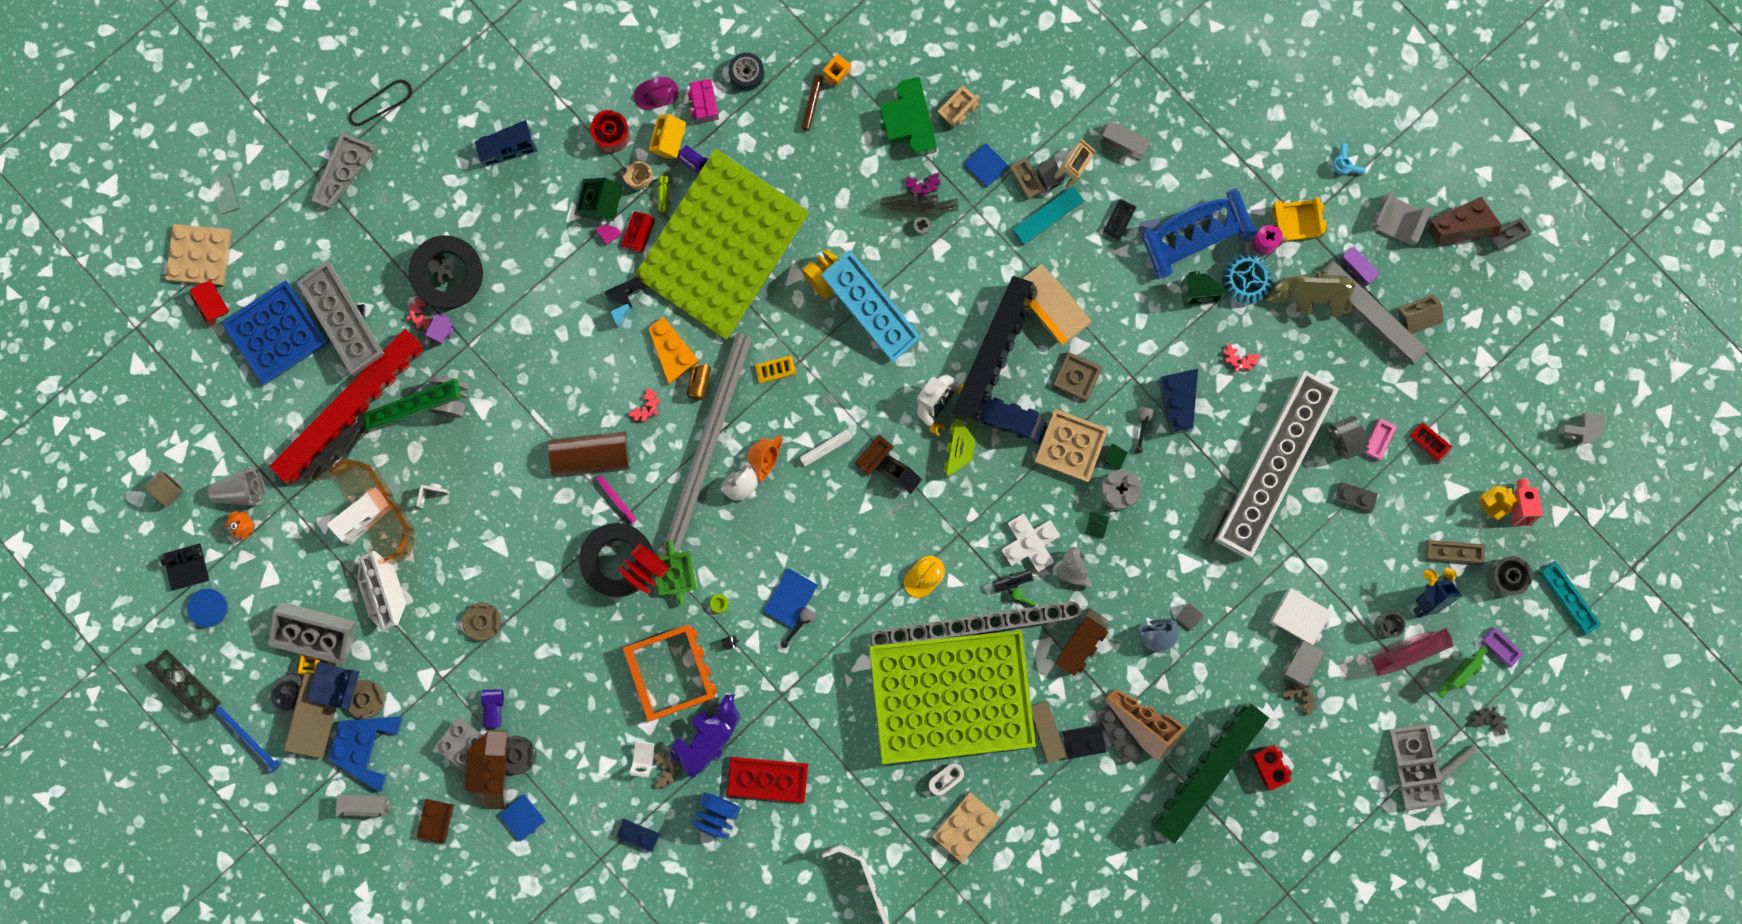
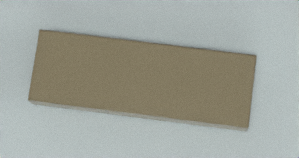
M1426 540L1425 560L1484 564L1485 544Z
M1046 701L1031 706L1033 721L1047 763L1065 758L1066 754L1049 702Z

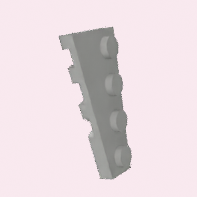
M341 132L311 201L331 209L378 147Z

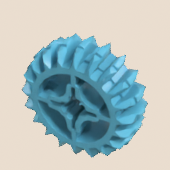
M1247 253L1244 259L1243 255L1239 254L1238 259L1233 257L1231 262L1226 264L1227 268H1224L1222 271L1225 275L1221 277V280L1227 281L1222 284V287H1228L1227 294L1230 292L1233 294L1230 297L1232 300L1237 297V303L1244 299L1245 305L1249 303V300L1252 304H1255L1257 299L1261 301L1263 296H1267L1269 294L1267 290L1272 288V285L1269 283L1273 281V278L1268 277L1272 274V271H1266L1269 264L1263 265V258L1257 261V255H1254L1251 259L1250 254ZM1239 266H1248V269L1244 272L1234 271ZM1255 269L1259 272L1261 280L1255 275ZM1249 273V282L1246 284L1245 276ZM1233 278L1234 280L1239 282L1240 289H1238L1234 284ZM1250 286L1260 287V289L1256 292L1246 293V290Z

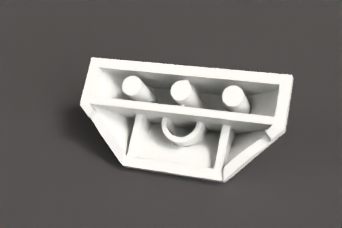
M371 551L359 557L360 564L357 581L369 618L382 631L398 625L406 602L394 566L375 551Z

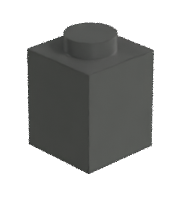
M1055 160L1043 161L1037 168L1036 173L1046 192L1063 185L1065 180L1063 175L1057 179L1054 177L1059 169Z

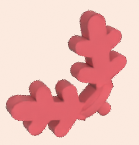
M416 297L414 299L416 302L415 306L413 303L409 304L411 316H408L407 320L412 319L418 330L421 329L422 325L424 330L427 331L431 318L428 317L426 320H423V315H420L418 318L415 316L416 313L422 314L420 308H426L427 305L421 298L418 299Z
M1231 344L1226 346L1223 354L1229 357L1225 359V362L1231 363V366L1235 368L1234 372L1244 368L1250 371L1252 369L1251 365L1256 366L1258 364L1256 361L1259 358L1258 354L1253 356L1248 354L1247 360L1245 357H1242L1241 364L1237 363L1240 359L1239 355H1234L1237 349H1233Z
M650 388L646 389L647 395H644V399L650 401L645 404L647 407L652 408L648 411L646 407H642V411H640L636 407L635 411L629 412V416L634 417L635 421H639L641 418L643 422H646L648 417H651L653 414L656 416L659 414L656 410L660 399H654L657 393L655 391L652 392Z

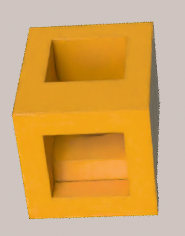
M836 54L823 70L824 80L829 85L835 84L838 87L843 79L852 71V65ZM837 71L840 74L835 76L833 73Z

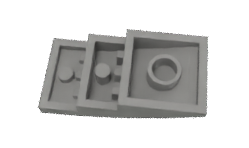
M1429 724L1390 729L1394 760L1405 811L1444 806L1446 802L1441 786L1442 780L1437 764L1438 758Z

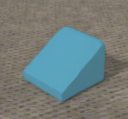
M628 304L611 311L618 328L631 312Z

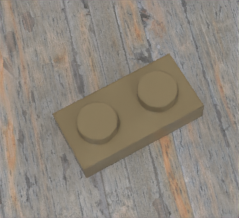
M1026 157L1009 167L1028 200L1045 191L1044 186Z

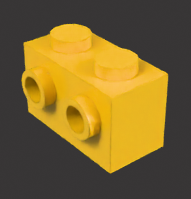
M670 114L658 115L648 151L665 159L677 158L680 152L682 137L685 134L686 122Z

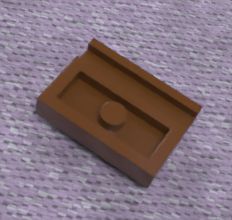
M425 799L416 838L445 844L455 804Z

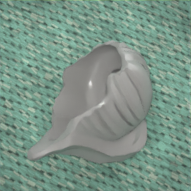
M1079 547L1068 549L1063 556L1062 563L1057 567L1058 577L1068 583L1092 588L1093 586L1089 582L1087 574L1088 570L1083 562L1085 555L1081 553Z

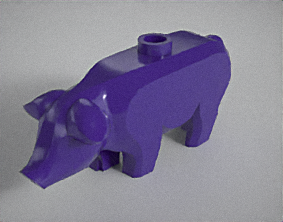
M725 695L718 706L715 717L708 715L703 710L700 715L693 719L691 723L698 730V733L693 737L690 746L682 742L680 737L673 744L670 755L674 760L681 762L682 768L688 773L690 778H695L697 774H701L713 760L717 761L724 753L721 750L730 740L740 720V714L734 704L735 695Z

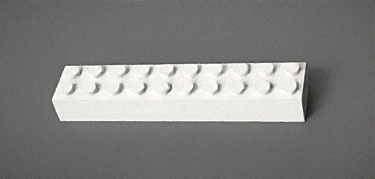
M1307 371L1300 374L1214 540L1216 543L1247 559L1253 557L1339 390L1338 387Z

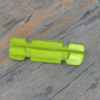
M659 176L658 211L666 213L668 212L669 187L667 185H669L668 176Z

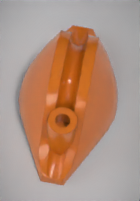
M776 436L770 440L761 438L748 451V462L755 469L757 480L761 483L771 472L777 461L783 441L782 436Z

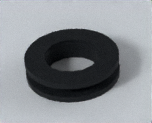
M441 235L426 240L415 250L409 263V279L414 291L424 302L440 309H453L465 305L478 293L483 280V268L479 255L469 243L458 237ZM441 253L456 255L463 261L466 267L464 282L453 291L442 292L435 289L429 284L426 277L428 263L433 257Z
M609 523L600 526L589 534L581 547L579 555L581 573L585 581L594 590L609 597L632 595L639 590L634 588L624 578L612 580L600 572L598 555L601 549L612 541H624L630 544L633 549L640 543L654 553L649 540L633 526L624 523Z

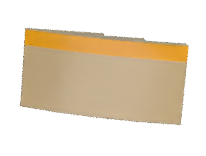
M1042 264L1023 278L1033 282L1037 288V296L1031 302L1030 310L1062 346L1092 323L1077 302Z

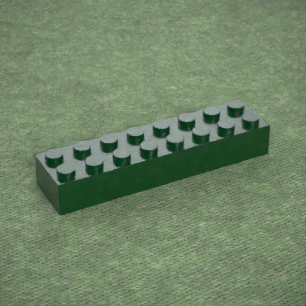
M1239 704L1233 712L1235 716L1232 720H1227L1222 726L1223 732L1212 739L1210 749L1207 752L1204 751L1199 756L1198 760L1200 762L1196 767L1192 766L1187 772L1186 776L1188 778L1186 781L1178 784L1174 790L1176 794L1172 799L1169 797L1162 806L1164 810L1161 814L1157 813L1151 820L1152 826L1150 828L1168 842L1175 844L1269 720V717L1253 704Z

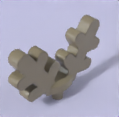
M1295 683L1293 684L1295 689L1287 686V691L1282 693L1283 697L1289 696L1292 700L1295 694L1300 698L1302 692H1304L1307 696L1303 697L1302 701H1307V704L1303 705L1302 708L1307 709L1306 713L1308 715H1311L1312 711L1317 709V706L1312 704L1318 701L1316 697L1312 696L1313 693L1310 691L1312 686L1308 685L1306 689Z
M661 752L660 755L655 753L653 758L657 760L655 762L656 765L663 763L662 769L670 767V773L667 771L662 772V775L665 776L664 778L657 777L659 782L655 787L661 788L663 786V788H667L668 781L670 784L674 783L673 776H675V771H679V767L674 766L671 755H668L666 759L664 752Z

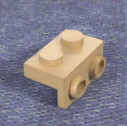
M962 85L937 111V114L954 129L957 124L960 126L967 119L966 115L970 111L973 113L978 108L980 97L978 95L974 96Z

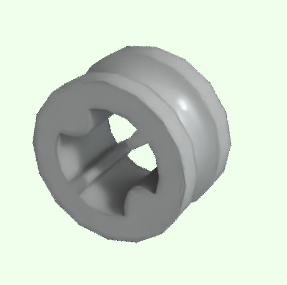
M918 217L914 221L913 226L915 233L926 235L930 230V221L925 217ZM924 222L927 228L919 230V226L917 227L916 225Z

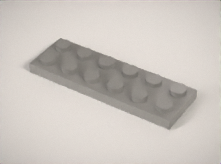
M326 261L297 282L351 375L355 376L385 355L331 262Z

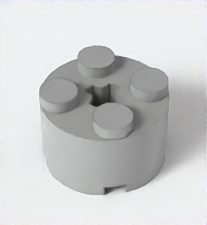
M1127 470L1111 472L1103 480L1100 487L1102 500L1113 510H1125L1137 502L1141 494L1139 478ZM1119 486H1122V489L1125 490L1122 494L1116 490Z

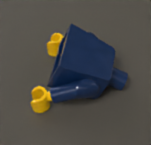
M1445 568L1443 577L1448 580L1436 582L1439 577L1436 571L1432 569L1424 571L1423 578L1429 582L1426 584L1425 592L1416 598L1418 606L1413 611L1417 617L1421 618L1425 614H1438L1462 597L1453 583L1457 576L1455 570Z

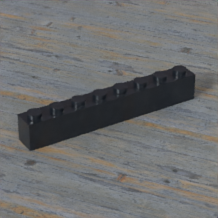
M1012 275L951 412L955 418L976 426L978 421L982 420L986 403L988 404L991 400L993 387L999 382L1001 369H1004L1007 364V356L1015 345L1014 340L1020 334L1022 322L1030 311L1029 306L1037 296V288L1033 282Z

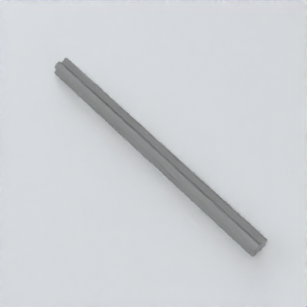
M736 334L665 542L673 540L674 550L677 552L680 551L752 341V337L748 335ZM664 543L663 550L667 551L666 544Z

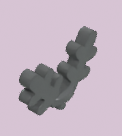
M1493 706L1491 711L1479 709L1478 713L1481 715L1477 716L1474 714L1472 716L1474 720L1471 722V725L1474 727L1477 725L1483 727V720L1490 722L1489 716L1493 715L1494 718L1491 720V723L1497 724L1494 727L1495 731L1505 735V729L1508 728V725L1502 722L1506 721L1507 718L1495 712L1497 707Z

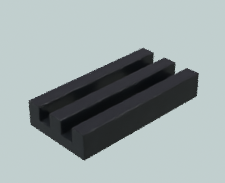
M1119 199L1103 233L1120 241L1136 206ZM1122 204L1124 208L1111 231L1109 227ZM1127 208H1130L1131 211L1119 234L1115 233Z

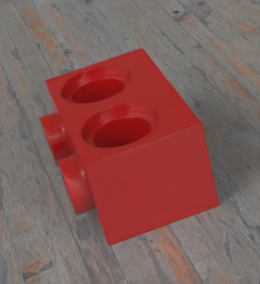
M1269 745L1250 754L1268 791H1272L1292 781L1290 778L1292 776L1291 770L1288 765H1284L1281 759L1283 754L1279 747L1276 748L1275 745ZM1268 752L1273 756L1271 763H1266L1264 760V756ZM1276 770L1281 773V779L1277 782L1273 779V773Z

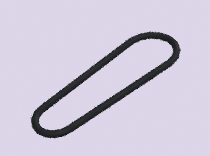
M398 79L393 81L354 108L349 114L350 122L355 126L363 125L406 102L412 95L411 85L405 80ZM403 82L408 85L409 94L405 99L360 123H355L352 120V114L394 84Z

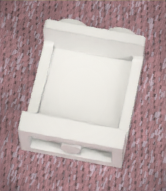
M1290 588L1287 589L1269 623L1279 626L1302 641L1314 645V643L1318 644L1322 637L1320 632L1323 627L1326 628L1332 619L1329 616L1332 612Z

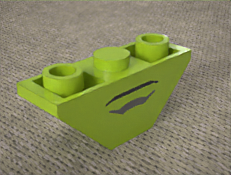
M956 418L955 423H951L949 434H952L953 437L952 442L948 441L946 453H950L949 461L945 460L943 472H946V477L949 478L972 462L976 442L958 418Z

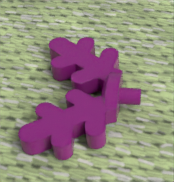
M935 173L933 177L928 176L930 183L925 182L924 186L927 189L923 190L921 182L918 185L916 184L917 178L912 180L910 177H906V182L908 183L906 188H913L911 189V194L918 193V195H923V198L926 199L927 194L938 190V187L935 185H940L941 183L938 179L939 174Z

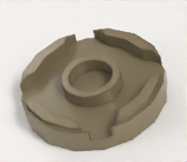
M483 602L470 606L463 614L462 619L465 633L473 640L486 641L495 637L502 623L501 615L497 608Z
M369 680L357 681L348 710L350 714L362 719L372 718L379 714L385 703L384 691L380 685Z

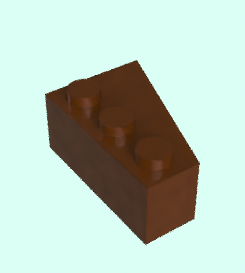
M1481 196L1432 219L1428 232L1437 245L1440 246L1460 243L1468 239L1479 240L1481 237L1487 236L1498 237L1502 225Z
M1089 608L1087 615L1077 626L1076 631L1057 657L1055 664L1073 676L1077 672L1081 673L1087 665L1085 662L1087 657H1092L1098 649L1096 647L1098 641H1103L1107 636L1108 631L1106 629L1109 620Z

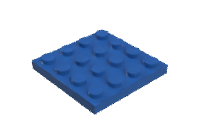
M286 280L222 322L263 385H267L329 343Z

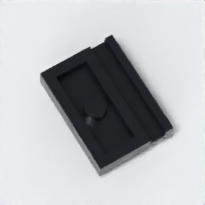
M1101 724L1062 731L1067 759L1106 753Z

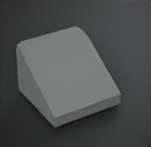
M1187 603L1176 619L1191 631L1203 618L1204 614L1191 603Z

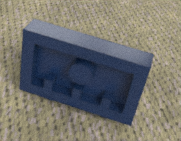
M317 662L306 699L349 710L360 672Z

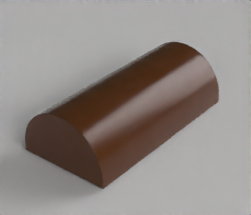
M626 431L549 440V462L554 478L630 469Z

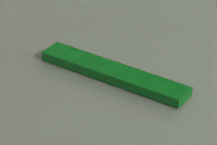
M452 379L365 412L366 431H375L460 399L459 380Z

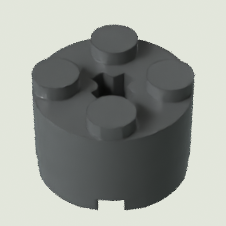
M1353 415L1332 424L1327 429L1330 439H1333L1336 445L1334 446L1336 455L1338 457L1342 456L1346 460L1369 450L1366 447L1369 445L1366 432L1362 425L1357 426L1355 421L1358 419Z
M1509 556L1498 559L1489 566L1487 580L1495 594L1514 596L1522 594L1528 589L1533 581V572L1527 562L1517 556Z

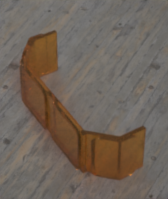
M345 458L335 463V466L328 471L338 477L352 468L367 470L404 528L399 550L385 558L384 561L394 565L410 557L414 543L413 535L415 534V528L400 504L394 500L392 491L378 469L367 463L364 464Z

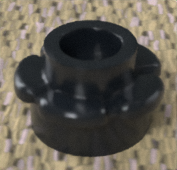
M736 635L721 639V647H725L726 650L735 648L739 640H737Z

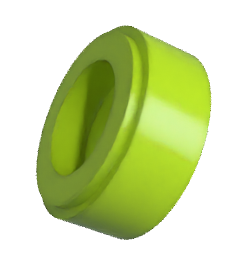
M716 594L711 597L709 606L713 612L721 614L728 609L729 601L726 596Z

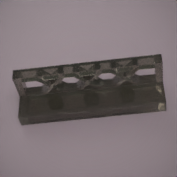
M167 649L155 661L150 660L145 665L199 720H206L222 703ZM166 656L171 660V669H164L159 664ZM175 671H183L185 673V682H178L175 679ZM189 684H196L199 687V696H192L189 693ZM209 697L214 704L206 710L202 706V698Z

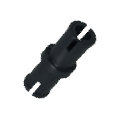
M1030 569L1015 575L1013 573L1009 574V577L993 581L996 592L999 593L1012 587L1016 589L1018 585L1034 581Z

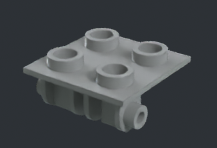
M458 717L434 749L466 772V751L483 735Z

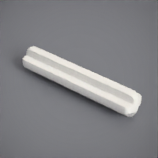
M845 430L800 457L802 464L807 466L851 440L850 432Z

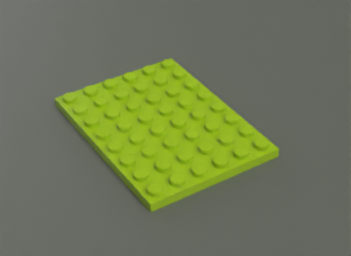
M715 148L634 277L640 276L644 284L728 340L811 212Z
M1022 630L868 646L881 764L1036 747Z

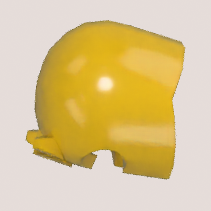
M1503 486L1491 487L1479 498L1483 510L1492 518L1497 519V521L1513 510L1515 502H1519L1515 495L1512 494V489H1507Z

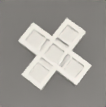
M1023 513L1007 523L1017 539L1001 549L1010 566L1028 557L1038 573L1054 563L1045 545L1060 537V534L1051 520L1033 529Z

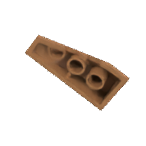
M1117 689L1105 699L1140 746L1158 761L1170 751L1186 730L1183 725L1167 714L1162 716L1154 712L1153 707L1148 706L1146 708L1138 704L1137 699Z

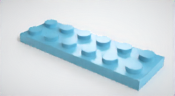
M851 250L846 251L820 275L891 362H894L921 338Z

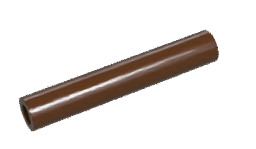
M818 74L814 75L801 129L807 131L811 129L824 78Z

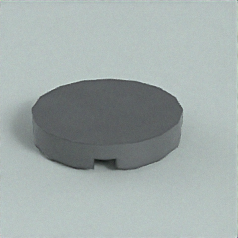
M519 735L508 737L506 772L518 775L529 771L536 761V747L526 737Z

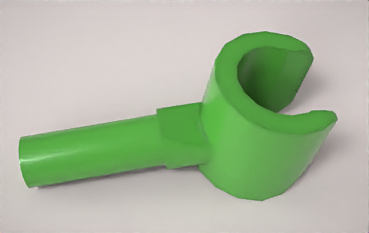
M1012 589L1011 598L1013 600L1025 602L1032 607L1036 606L1037 603L1022 597L1023 590Z

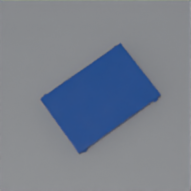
M788 568L763 612L794 628L801 611L808 604L818 585Z

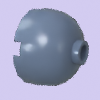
M1157 619L1150 621L1152 625L1145 626V623L1139 626L1141 641L1150 650L1164 653L1177 642L1178 626L1176 621L1172 623L1171 619Z

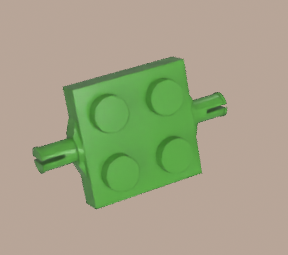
M673 540L665 542L667 553L657 556L670 568L663 578L656 576L659 595H675L677 606L685 605L683 594L687 591L698 589L692 552L675 551Z
M1481 646L1475 654L1473 653L1472 656L1467 657L1442 683L1443 687L1437 692L1438 696L1444 698L1450 690L1464 688L1469 683L1468 678L1472 674L1476 675L1483 668L1481 665L1485 660L1482 657L1488 650Z

